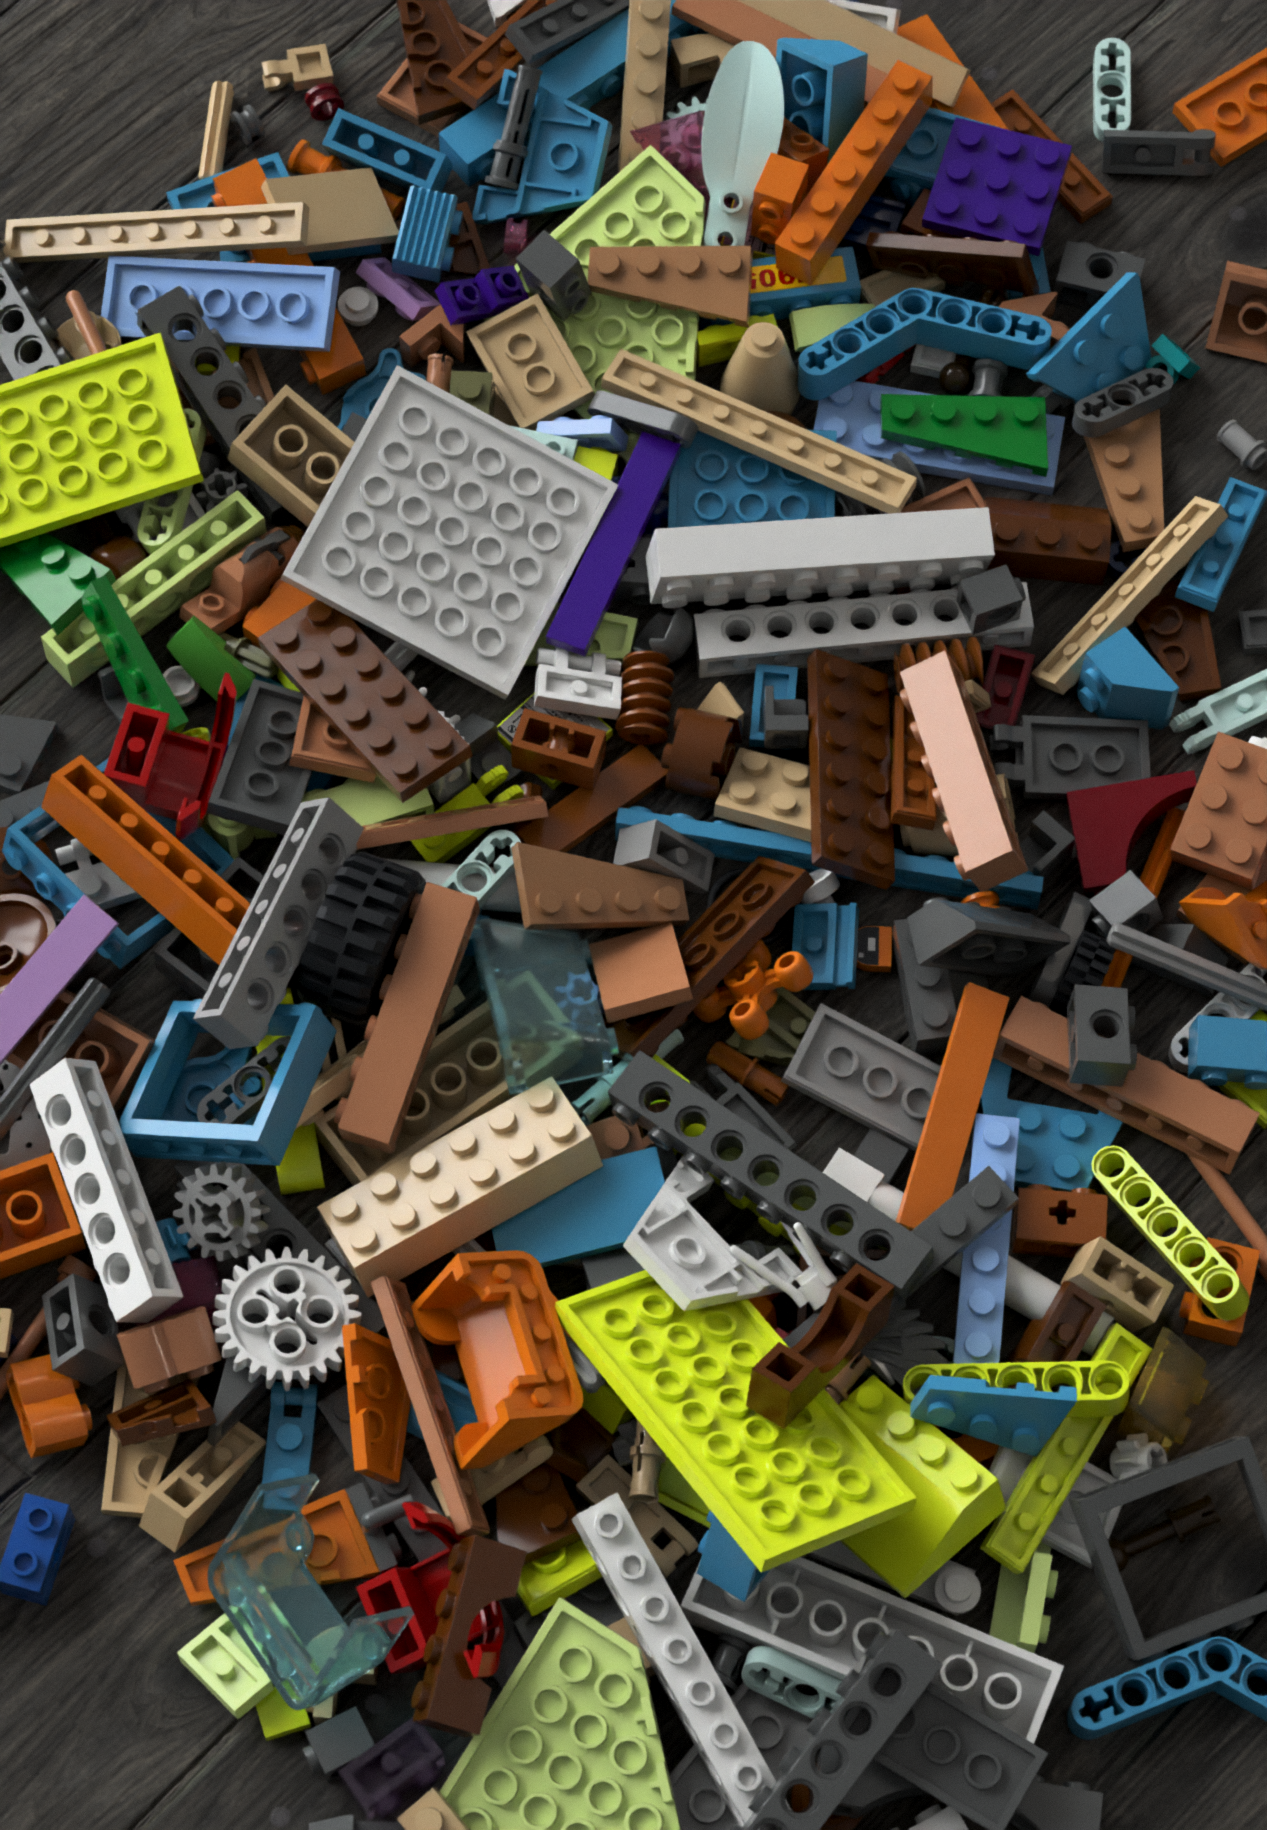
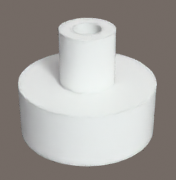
M822 868L809 873L815 883L804 893L801 903H835L831 894L840 886L835 873Z

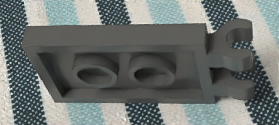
M1022 715L1020 726L997 724L993 726V735L989 736L990 752L1007 753L1015 751V764L995 763L994 770L996 775L1005 773L1010 790L1022 788L1023 799L1067 801V792L1151 778L1148 720Z

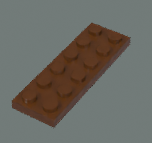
M316 599L258 637L260 647L402 803L473 756L470 745L346 614Z
M815 649L807 658L812 865L886 890L895 882L893 823H891V748L888 674Z
M758 856L677 940L693 1000L612 1023L607 1022L605 1015L586 1035L588 1040L596 1049L629 1062L632 1061L639 1050L649 1057H653L658 1051L659 1045L672 1031L681 1027L687 1021L688 1015L703 999L711 996L717 989L718 983L733 968H736L745 960L747 953L755 944L774 930L776 922L790 908L801 902L804 893L815 883L807 870Z

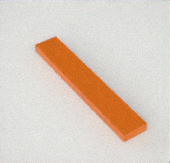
M971 982L964 986L896 1218V1222L909 1231H912L953 1196L1010 998Z

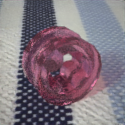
M513 218L507 219L504 254L517 251L520 255L527 248L528 220L523 219L521 223H516Z

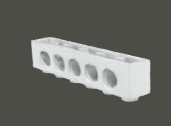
M64 1058L30 1084L36 1101V1108L44 1123L51 1149L56 1156L66 1190L70 1194L79 1219V1226L86 1238L93 1257L94 1267L99 1274L108 1298L109 1308L116 1322L148 1323L182 1299L183 1294L96 1061Z

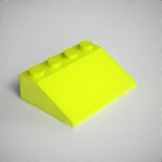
M872 1375L853 1391L846 1401L843 1400L839 1406L914 1493L917 1499L912 1511L839 1541L902 1597L906 1598L1006 1510V1505L998 1478L933 1424L910 1417V1405L876 1376Z

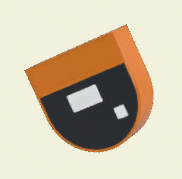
M865 926L859 928L856 967L868 972H891L892 927Z

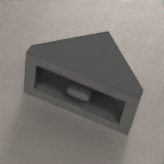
M1156 924L1144 933L1225 967L1228 961V957L1194 924ZM1135 956L1132 959L1131 964L1206 996L1212 997L1214 989Z

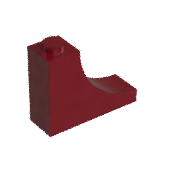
M1195 770L1067 792L1068 810L1073 836L1075 837L1074 843L1084 896L1092 899L1127 873L1132 850L1145 829L1165 812L1190 802L1197 784Z

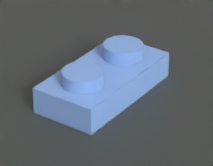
M595 415L591 419L581 420L557 417L554 421H538L536 429L538 432L578 440V446L586 448L601 447L609 452L626 451L629 437L613 418L604 415Z

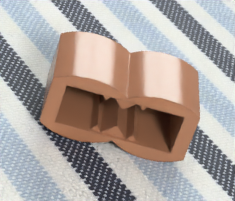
M204 1306L116 1334L134 1389L143 1387L145 1394L169 1387L171 1385L169 1378L187 1372L189 1379L209 1374L215 1371L213 1363L222 1360Z

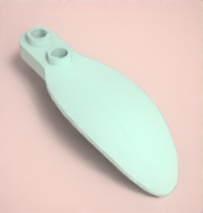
M742 41L726 54L714 78L706 103L702 128L701 155L703 175L709 191L710 201L704 228L703 246H720L717 238L720 236L728 237L731 241V246H744L755 187L770 153L777 154L780 145L784 121V92L781 74L771 52L758 42ZM727 197L734 198L737 202V207L728 208L724 204V199Z

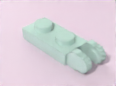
M1267 669L1198 701L1196 706L1171 720L1169 724L1174 733H1180L1189 729L1202 719L1208 727L1190 736L1182 744L1187 754H1193L1207 748L1214 742L1218 731L1232 736L1267 719Z

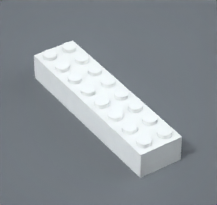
M989 507L659 528L654 530L645 558L650 603L662 604L664 608L671 609L680 608L687 605V602L704 601L705 605L716 606L727 603L729 599L745 598V601L749 603H759L769 600L770 596L786 595L789 600H802L809 598L815 593H828L830 597H844L852 594L853 591L869 590L870 594L889 593L894 588L910 587L911 591L916 589L931 590L935 585L951 584V588L959 585L960 580L985 572L995 556Z
M802 1557L772 1568L745 1602L698 1575L697 1567L680 1606L689 1624L718 1636L720 1633L732 1635L744 1641L752 1648L758 1646L772 1647L840 1680H843L852 1669L858 1673L862 1670L870 1659L865 1654V1651L880 1631L888 1635L892 1629H899L943 1664L932 1679V1683L1033 1744L1036 1741L1064 1668L1063 1665Z

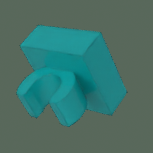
M1164 334L1151 345L1160 355L1152 357L1145 367L1146 369L1159 368L1162 365H1166L1168 368L1167 372L1172 376L1174 384L1178 379L1179 373L1191 379L1201 368L1180 346Z

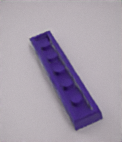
M642 431L618 482V487L597 526L546 634L547 644L586 657L681 453V444Z

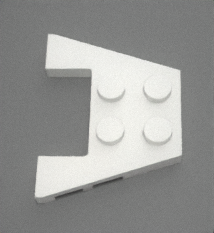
M683 1155L630 1233L623 1247L683 1311L783 1292L733 1255L727 1242L689 1204V1202L706 1193L715 1180L708 1173L701 1175L690 1168L684 1162L683 1158L685 1156ZM779 1247L758 1260L795 1288L800 1286L795 1279L802 1271Z

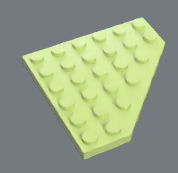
M650 145L550 235L579 259L588 282L590 247L703 246L706 202L704 196ZM517 263L516 265H514V267L521 279V282L528 294V297L530 298L534 295L530 293L527 284L524 280V277L521 273V270L519 268V265ZM592 292L587 304L580 312L571 314L564 322L546 307L592 387L594 394L598 390L612 393L602 388V377L620 349L694 381L696 379L698 313L682 309L673 311L661 308L660 304L642 300L639 303ZM494 316L489 317V318H485V319H483V320H484V321H487V320L493 318ZM592 399L573 409L581 419H591L592 416L588 413L587 409ZM623 430L629 436L626 451L614 453L618 454V457L627 465L640 435Z
M561 1597L558 1598L484 1718L480 1735L473 1736L440 1790L442 1796L470 1830H681L641 1648Z

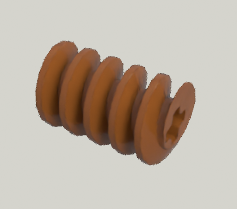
M976 637L968 638L965 649L959 639H952L948 651L942 640L935 641L932 653L926 642H919L915 655L909 644H902L898 656L894 651L893 660L898 695L900 696V691L905 689L900 675L901 671L946 650L961 670L964 681L978 678L981 685H983L982 653Z
M635 651L628 653L623 658L621 710L616 720L615 728L620 738L635 744L657 745L666 742L668 739V733L664 728L669 726L670 718L665 713L670 711L671 702L666 698L672 696L673 688L668 683L673 681L674 672L666 667L670 663V659L665 654L654 651Z

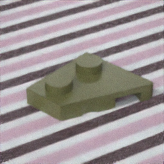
M780 987L776 988L778 993L777 1001L766 1012L769 1019L767 1031L761 1037L754 1040L743 1039L735 1031L725 1044L746 1057L758 1058L762 1061L788 1067L815 1011L787 989Z

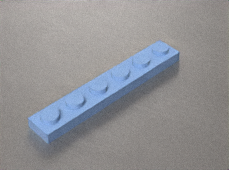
M976 1113L973 1125L968 1183L987 1166H990L1014 1192L1020 1118ZM1012 1209L962 1251L952 1364L999 1363Z

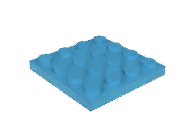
M699 430L691 447L681 448V453L670 475L668 528L835 517V490ZM809 430L834 442L837 441V431Z

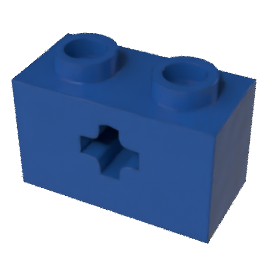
M28 1493L24 1494L0 1564V1590L2 1594L47 1605L75 1522V1517L68 1504Z

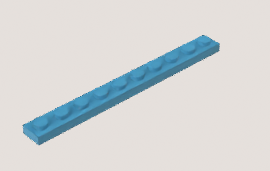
M633 806L629 809L618 807L615 822L616 841L618 840L620 828L657 819L703 848L710 850L715 854L714 857L752 863L758 856H762L805 869L810 873L821 869L812 865L811 842L760 828L754 830L737 827L736 824L726 820H717L712 823L695 820L692 816L683 813H675L669 816L653 813L650 809L640 806ZM894 848L895 882L891 886L962 898L980 892L971 879L966 881L962 879L955 862H949L947 858L939 855H928L925 857L907 855L904 851ZM1027 871L986 891L996 892L999 895V904L1037 910L1044 877L1035 876L1032 872ZM835 873L836 877L852 879V878H849V877H846V876H843V875H840V874Z

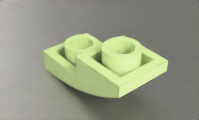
M835 304L792 311L789 314L795 351H804L809 346L875 308V305Z

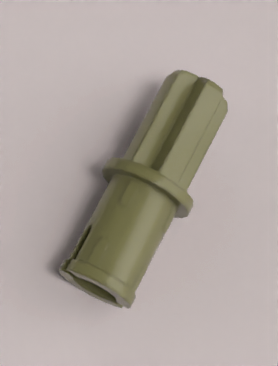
M224 632L219 634L226 641L224 650L250 671L266 679H271L274 675L278 674V666L262 649L253 646L250 639L245 637L238 639Z

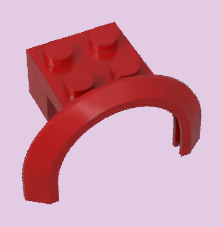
M226 672L218 692L216 715L210 742L169 731V713L128 702L104 771L106 777L146 812L177 820L176 838L179 841L184 840L201 827L207 814L209 799L224 761L237 697L235 685L230 674Z
M418 1502L402 1503L412 1530L431 1532L447 1546V1549L411 1567H394L356 1587L391 1674L412 1673L427 1666L428 1663L424 1662L423 1659L424 1650L430 1636L435 1635L440 1618L436 1616L437 1601L441 1592L448 1588L452 1571L448 1570L449 1556L454 1545L459 1543L460 1539L466 1538L456 1534L454 1525L449 1519L427 1505ZM499 1601L489 1603L476 1615L468 1633L467 1645L483 1638L482 1644L476 1645L474 1650L463 1652L474 1679L490 1677L499 1668L504 1639V1623Z

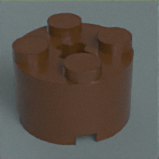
M679 707L674 719L673 729L676 734L673 744L667 743L665 745L661 759V767L668 769L665 787L673 792L716 801L736 757L734 742L742 744V722L740 719Z

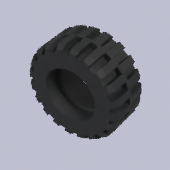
M367 852L351 854V857L344 861L343 867L339 868L333 883L327 889L324 901L316 914L313 928L310 930L306 950L303 952L302 966L297 980L299 982L297 994L302 1003L314 1004L322 1009L324 1015L358 1028L367 1027L370 1017L372 1015H379L383 1000L379 999L383 980L387 974H394L398 960L394 959L396 944L402 933L408 935L413 919H409L412 900L416 893L423 894L426 885L425 879L418 871Z

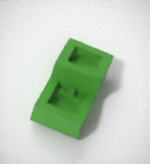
M195 616L167 642L166 647L174 658L216 701L225 672L230 674L237 690L236 701L251 687L253 679L256 678L252 671L224 650L226 641Z

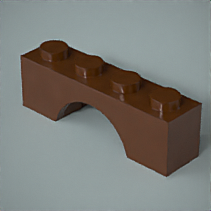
M856 1263L831 1289L821 1313L806 1335L792 1348L778 1342L752 1368L746 1406L782 1429H785L887 1324L895 1286Z
M478 1535L462 1538L459 1543L454 1545L448 1560V1570L452 1571L448 1588L441 1592L436 1605V1616L440 1617L435 1635H431L424 1650L423 1659L424 1662L428 1663L424 1679L417 1683L411 1700V1706L415 1709L412 1722L464 1738L480 1735L491 1688L480 1678L474 1679L463 1652L468 1650V1633L476 1615L493 1601L516 1596L527 1551Z

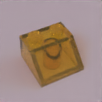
M1162 1327L1117 1430V1433L1126 1437L1131 1434L1147 1433L1148 1442H1158L1163 1447L1166 1455L1173 1441L1182 1445L1192 1422L1191 1419L1184 1416L1190 1402L1197 1405L1200 1404L1209 1380L1201 1377L1207 1362L1173 1331Z

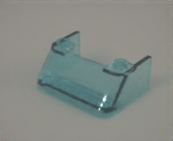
M315 1473L259 1484L210 1563L207 1574L208 1585L212 1595L282 1698L294 1710H303L319 1705L382 1663L414 1615L413 1610L408 1606L353 1619L348 1627L304 1563L313 1549L314 1533L300 1511L320 1481Z

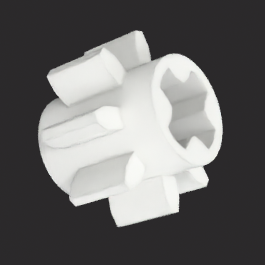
M1147 1433L1127 1435L1126 1440L1117 1441V1448L1112 1451L1110 1456L1111 1472L1119 1480L1167 1462V1456L1163 1447L1157 1441L1148 1442Z

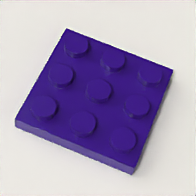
M955 117L922 218V227L963 238L973 237L981 241L1001 242L1012 240L1026 244L1029 254L1039 256L1072 154V146Z

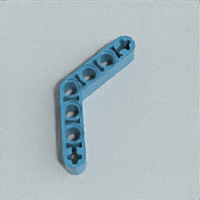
M909 288L802 351L798 359L797 386L800 394L805 398L822 400L915 344L978 359L989 358L1001 361L1008 366L1030 370L1049 351L1052 328L1045 319L1038 316L920 288Z
M1212 1637L1082 1690L1075 1696L1068 1709L1067 1724L1071 1732L1077 1737L1085 1740L1096 1739L1211 1691H1215L1267 1722V1695H1256L1247 1686V1679L1250 1677L1262 1678L1267 1683V1660L1226 1637ZM1210 1653L1222 1655L1227 1661L1228 1670L1218 1672L1211 1669L1206 1662V1655ZM1169 1670L1178 1671L1185 1678L1186 1687L1182 1689L1171 1688L1164 1681L1163 1673ZM1127 1687L1136 1688L1143 1695L1144 1704L1136 1707L1128 1705L1121 1697V1690ZM1109 1698L1110 1707L1100 1712L1095 1723H1093L1090 1717L1082 1718L1080 1716L1084 1706H1087L1088 1710L1093 1712L1104 1708Z

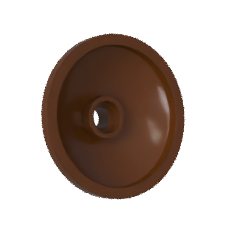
M14 893L0 895V994L58 926L49 908L40 900L29 895Z

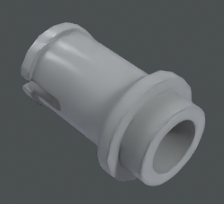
M1236 420L1228 421L1219 430L1216 437L1217 440L1241 459L1240 465L1243 468L1249 467L1252 470H1256L1267 459L1266 443L1263 440H1255L1237 424Z

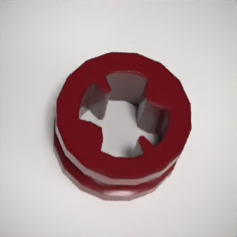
M333 83L318 84L311 88L304 97L306 105L310 108L311 117L317 121L332 119L338 108L342 110L344 108V101L339 96L337 86Z

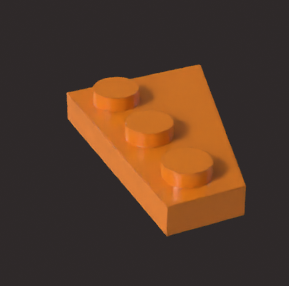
M356 1323L343 1325L342 1333L354 1471L386 1485L399 1483L411 1399L390 1339Z

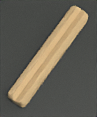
M215 81L212 84L198 174L200 180L221 173L223 169L234 95L233 85L228 81Z

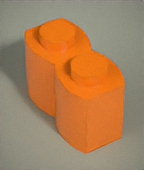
M50 1354L10 1364L6 1372L7 1385L30 1457L35 1458L84 1445L88 1437V1431L92 1430L93 1425L87 1404L80 1405L75 1393V1389L79 1388V1381L53 1371Z

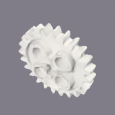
M285 1247L282 1258L276 1259L270 1249H266L265 1262L260 1263L254 1256L250 1255L248 1256V1271L236 1265L233 1267V1278L235 1281L223 1279L221 1291L224 1294L216 1295L215 1308L218 1311L213 1312V1325L219 1327L215 1330V1342H226L222 1346L223 1358L236 1355L233 1365L235 1372L242 1370L246 1366L250 1368L249 1382L252 1383L261 1374L266 1376L265 1383L267 1389L273 1386L276 1379H282L285 1391L290 1390L292 1379H299L303 1388L307 1389L310 1375L314 1374L321 1382L326 1381V1366L337 1372L341 1370L342 1360L340 1356L345 1357L342 1326L353 1323L360 1325L361 1312L354 1310L358 1307L359 1296L347 1295L351 1291L352 1281L350 1279L337 1282L340 1273L338 1265L328 1271L324 1270L325 1256L321 1255L314 1263L308 1262L307 1249H303L298 1259L292 1258L289 1247ZM289 1284L294 1286L297 1291L291 1294H284L278 1291L276 1287ZM260 1292H261V1293H264V1294L268 1297V1299L265 1298L264 1296L257 1295V1294L260 1293ZM255 1313L263 1316L265 1320L254 1324L246 1321L244 1317ZM320 1313L326 1315L330 1320L319 1324L311 1321L309 1316ZM306 1338L309 1339V1340H311V1341L317 1342V1344H315V1345L310 1344V1343L306 1340ZM282 1343H291L298 1350L288 1354L279 1351L277 1346Z

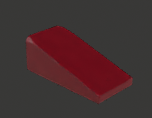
M994 644L982 687L989 693L991 707L975 713L981 728L993 731V726L997 724L1016 726L1035 661V655Z

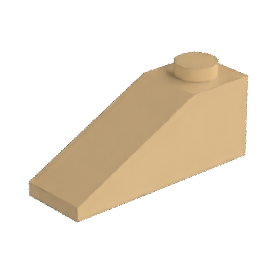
M239 1421L215 1447L208 1443L207 1440L204 1441L150 1492L139 1527L170 1550L176 1552L204 1525L264 1450L267 1441Z

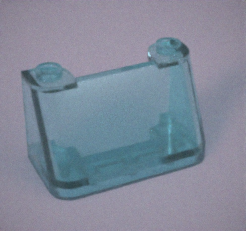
M487 918L477 920L471 934L477 976L481 990H485L497 1033L500 1055H502L504 1060L505 1080L509 1095L522 1093L551 1076L560 1085L614 1073L612 1055L619 1054L618 1042L614 1028L606 1029L587 967V965H592L587 939L579 940L577 932L559 929L525 930L524 925L520 923Z

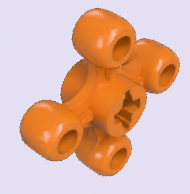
M760 939L747 953L745 960L723 978L725 986L717 987L711 996L703 999L693 1009V1012L701 1021L711 1023L724 1016L729 1005H734L730 1010L729 1018L735 1031L743 1039H757L769 1027V1019L766 1012L777 1001L778 993L776 988L784 987L790 992H799L805 989L813 980L812 967L801 953L790 951L782 954L776 960L773 969H767L771 964L772 958L768 947Z

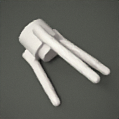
M781 1221L789 1237L809 1266L795 1279L800 1285L798 1289L738 1246L732 1245L730 1247V1252L788 1294L799 1308L808 1302L814 1310H817L826 1303L831 1289L838 1283L837 1278L828 1269L810 1236H808L804 1227L799 1222L795 1223L794 1229ZM794 1230H795V1232L797 1233L798 1237L800 1238V1241L797 1240V1239L794 1237V1235H793V1231H794Z

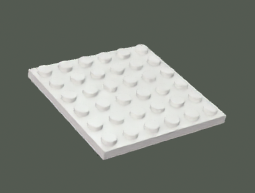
M397 365L280 580L506 700L618 484Z

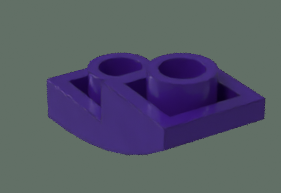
M514 266L482 269L475 278L442 282L435 290L450 325L464 324L496 316L529 298Z

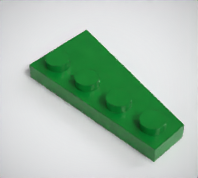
M881 394L880 425L882 439L929 450L939 447L954 451L955 456L971 459L972 456L996 461V466L1012 469V466L1015 465L1032 469V474L1047 476L1048 451L1045 397Z
M48 533L0 548V570L12 580L17 590L24 594L41 617L43 616L57 636L84 612L81 597L92 580L106 575L111 585L116 581L111 569Z
M106 575L92 580L81 597L82 607L86 617L95 627L128 702L169 713V731L181 733L189 720Z

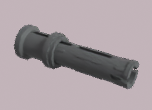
M518 65L517 67L518 71L501 140L497 139L496 143L494 142L492 149L496 152L490 175L485 176L484 180L486 183L513 190H518L519 188L517 179L522 159L528 155L524 142L540 78L543 74L542 70L524 65Z

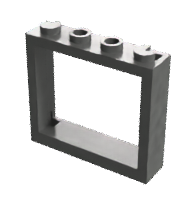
M1234 1436L1069 1499L1127 1658L1137 1661L1142 1659L1143 1665L1169 1655L1168 1648L1184 1643L1185 1648L1211 1638L1210 1632L1226 1626L1228 1632L1247 1627L1254 1623L1253 1615L1267 1610V1592H1264L1144 1639L1098 1515L1236 1461L1267 1543V1485L1249 1436Z

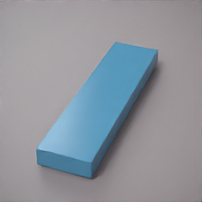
M1232 477L1229 478L1218 501V504L1222 505L1228 517L1217 528L1216 533L1206 540L1193 554L1177 588L1176 598L1209 611H1215L1267 498L1266 490Z

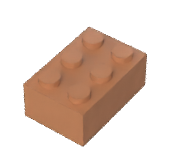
M1218 731L1171 846L1172 861L1247 889H1254L1267 857V749Z

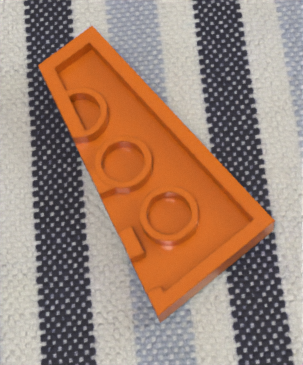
M345 1488L173 1560L191 1606L380 1575Z

